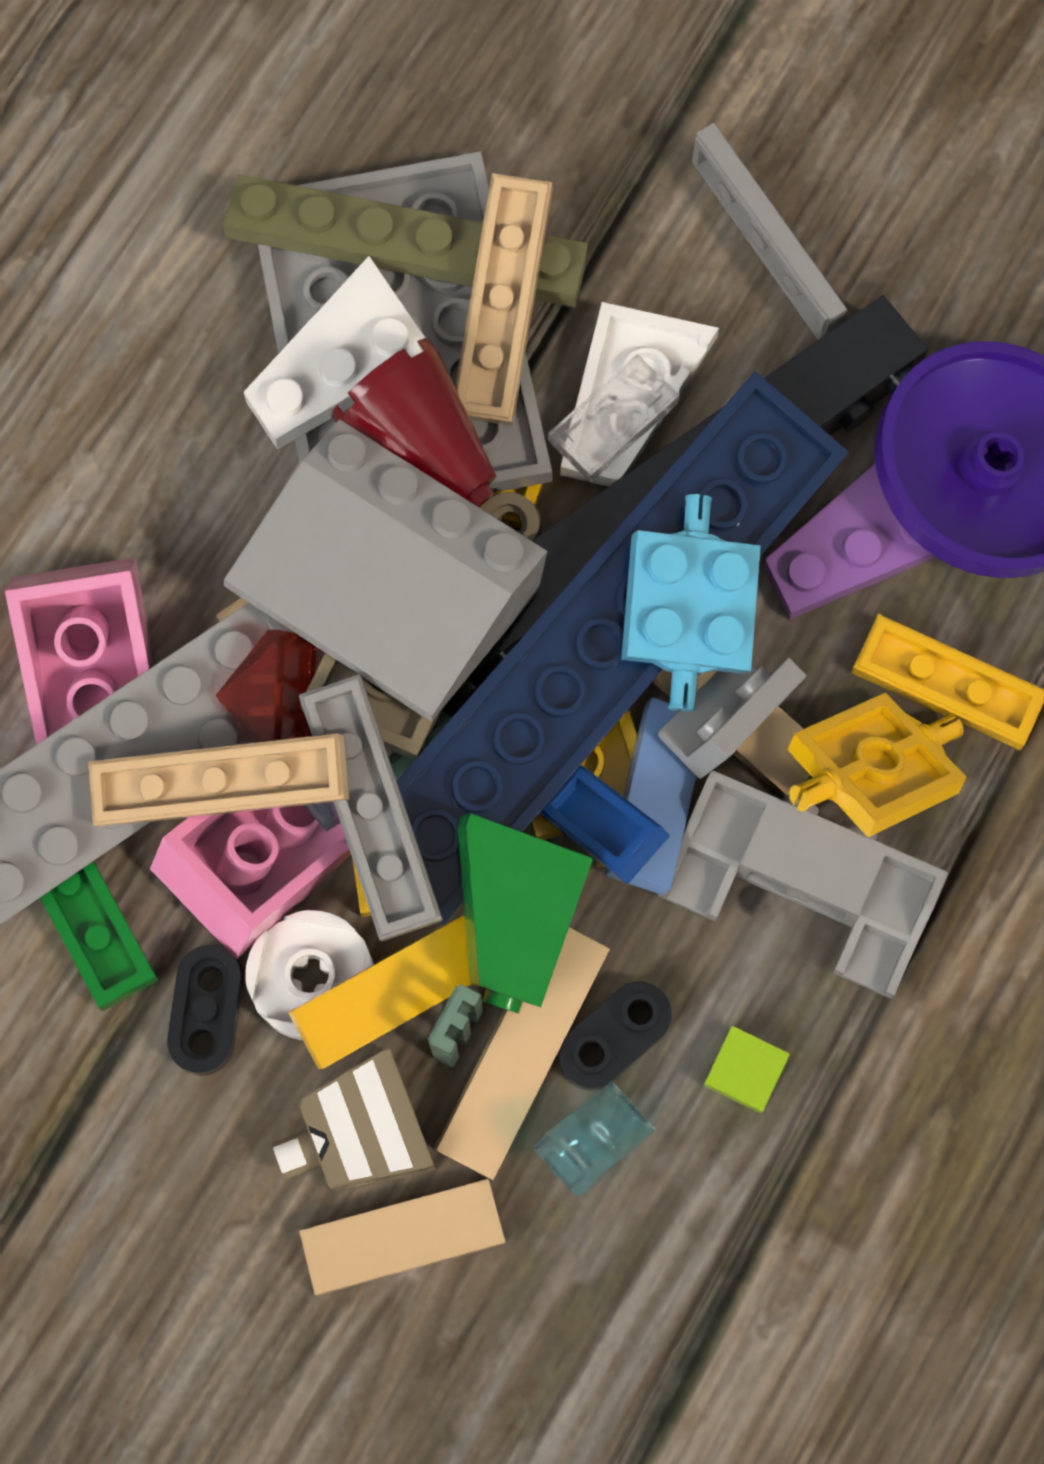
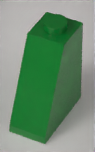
M471 813L461 815L457 830L470 983L486 989L483 1002L519 1014L523 1002L541 1008L593 858Z

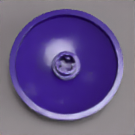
M992 341L967 342L942 349L925 358L903 378L882 411L875 437V463L884 497L891 511L908 534L928 552L951 566L966 572L994 578H1017L1044 572V355L1021 346Z

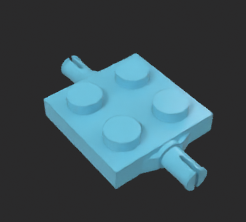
M700 494L685 496L686 505L683 531L665 534L637 530L631 535L621 660L652 663L665 671L672 672L670 705H668V709L673 711L681 709L680 712L696 711L697 675L713 670L745 674L751 671L761 546L728 542L715 535L708 534L712 497L704 495L700 498Z

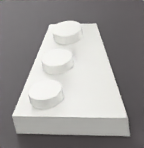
M370 256L367 257L244 391L246 403L277 449L331 419L332 410L337 404L343 411L350 408L355 402L347 392L392 355L403 348L411 358L422 352L417 341L425 338V336Z
M602 302L560 467V476L611 486L628 474L717 339L719 328Z

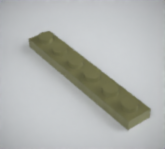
M241 174L237 176L223 224L225 236L229 239L359 265L370 256L379 269L470 287L473 286L483 222ZM545 235L535 300L576 307L588 258L589 243Z

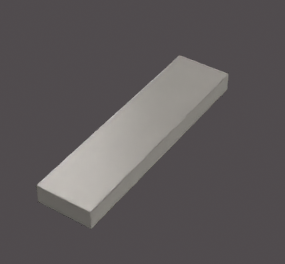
M712 123L698 131L694 144L693 165L817 340H819L844 322L847 308L717 126Z
M359 674L299 695L312 736L344 735L349 800L336 801L334 804L379 940L385 941L443 921L361 675Z

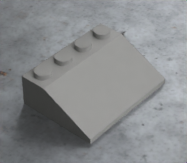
M339 419L301 461L224 579V587L432 722L537 594L547 550Z

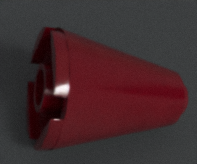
M420 339L417 343L422 351L421 353L411 358L403 348L392 355L347 392L355 403L346 413L337 404L332 410L331 417L335 422L339 419L480 508L495 494L489 485L495 480L497 475L437 348L430 339Z

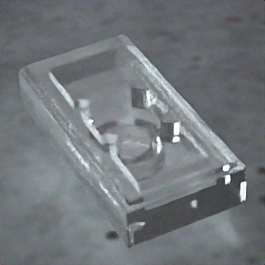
M636 354L548 433V441L591 483L679 403L680 395Z

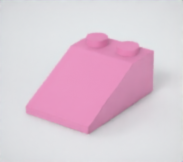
M135 557L13 577L7 586L5 595L36 745L154 666L147 616Z
M299 730L289 739L303 738L305 736ZM334 802L189 817L162 838L150 870L235 959H238L253 946L256 939L266 929L269 931L276 923L283 921L284 917L288 916L351 855L349 846L344 843L346 837Z

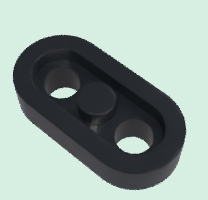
M204 945L191 950L180 962L176 975L167 1046L172 1059L179 1067L190 1074L198 1076L211 1075L225 1067L231 1059L235 1047L243 989V973L235 957L229 951L219 946ZM210 970L221 972L223 981L218 989L205 991L201 988V978L206 972ZM200 1033H209L214 1038L213 1048L207 1054H195L192 1051L193 1039Z
M632 982L618 989L566 1035L559 1051V1065L564 1077L575 1087L588 1091L605 1088L615 1081L665 1036L672 1017L671 1006L666 995L658 987L646 982ZM634 1003H643L650 1008L652 1018L645 1024H635L628 1017V1008ZM586 1045H596L603 1051L604 1059L599 1065L589 1067L581 1062L579 1052Z

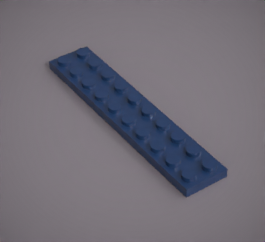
M754 371L397 780L443 921L438 922L440 926L448 920L463 902L457 830L461 815L471 813L523 832L663 670L652 663L621 660L631 535L637 530L665 534L683 531L686 505L685 496L700 494L701 498L707 495L712 497L708 534L715 535L728 542L761 546V556L848 455L849 452L756 371Z

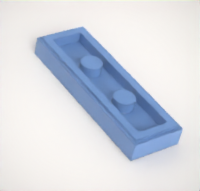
M652 697L644 705L623 797L661 825L670 835L629 882L631 885L664 895L672 887L696 775L658 736V731L678 711L669 710L668 705L670 703ZM606 868L604 876L622 881Z

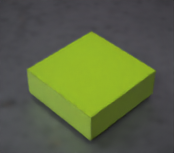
M731 1026L703 1086L762 1114L790 1053Z

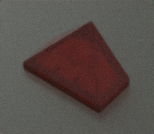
M278 629L267 630L216 694V697L251 743L312 737L305 713L301 710L299 695L307 692L316 673V646L294 632Z

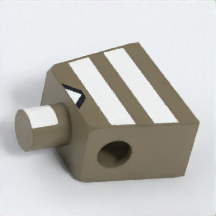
M390 1048L380 1051L298 1101L307 1130L272 1143L285 1180L322 1167L327 1184L332 1192L423 1175L436 1170Z

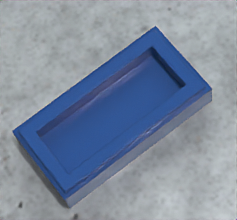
M582 765L578 767L540 812L545 820L627 885L670 837L661 825Z

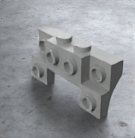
M712 770L683 834L671 890L664 895L658 894V897L716 921L734 878L738 877L852 927L833 974L892 999L935 907L949 872L877 842V834L868 838L853 821L844 820L840 826L817 816L819 809L815 805L806 811H799L796 809L799 803L793 806L789 795H784L783 799L780 800Z

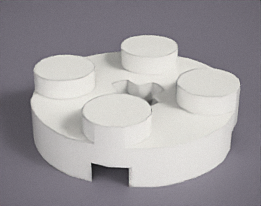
M298 911L284 917L285 920L276 923L269 931L266 929L256 939L247 960L246 986L257 1012L277 1032L298 1040H302L288 1012L374 964L364 939L346 920L324 911ZM309 959L320 960V970L329 974L326 984L316 985L314 992H303L302 982L293 979L295 968L304 969L307 967Z

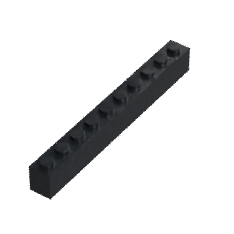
M881 295L764 379L829 435H832L842 427L846 432H850L859 427L873 414L875 410L873 405L888 394L892 395L903 378L925 359L928 348L887 298ZM722 408L532 540V542L547 550L539 591L442 710L449 705L454 710H457L465 704L481 683L485 681Z

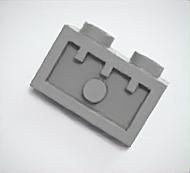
M790 658L785 660L771 673L763 665L757 670L751 665V671L745 674L717 671L696 692V711L680 712V709L658 731V736L701 779L728 759L807 675Z

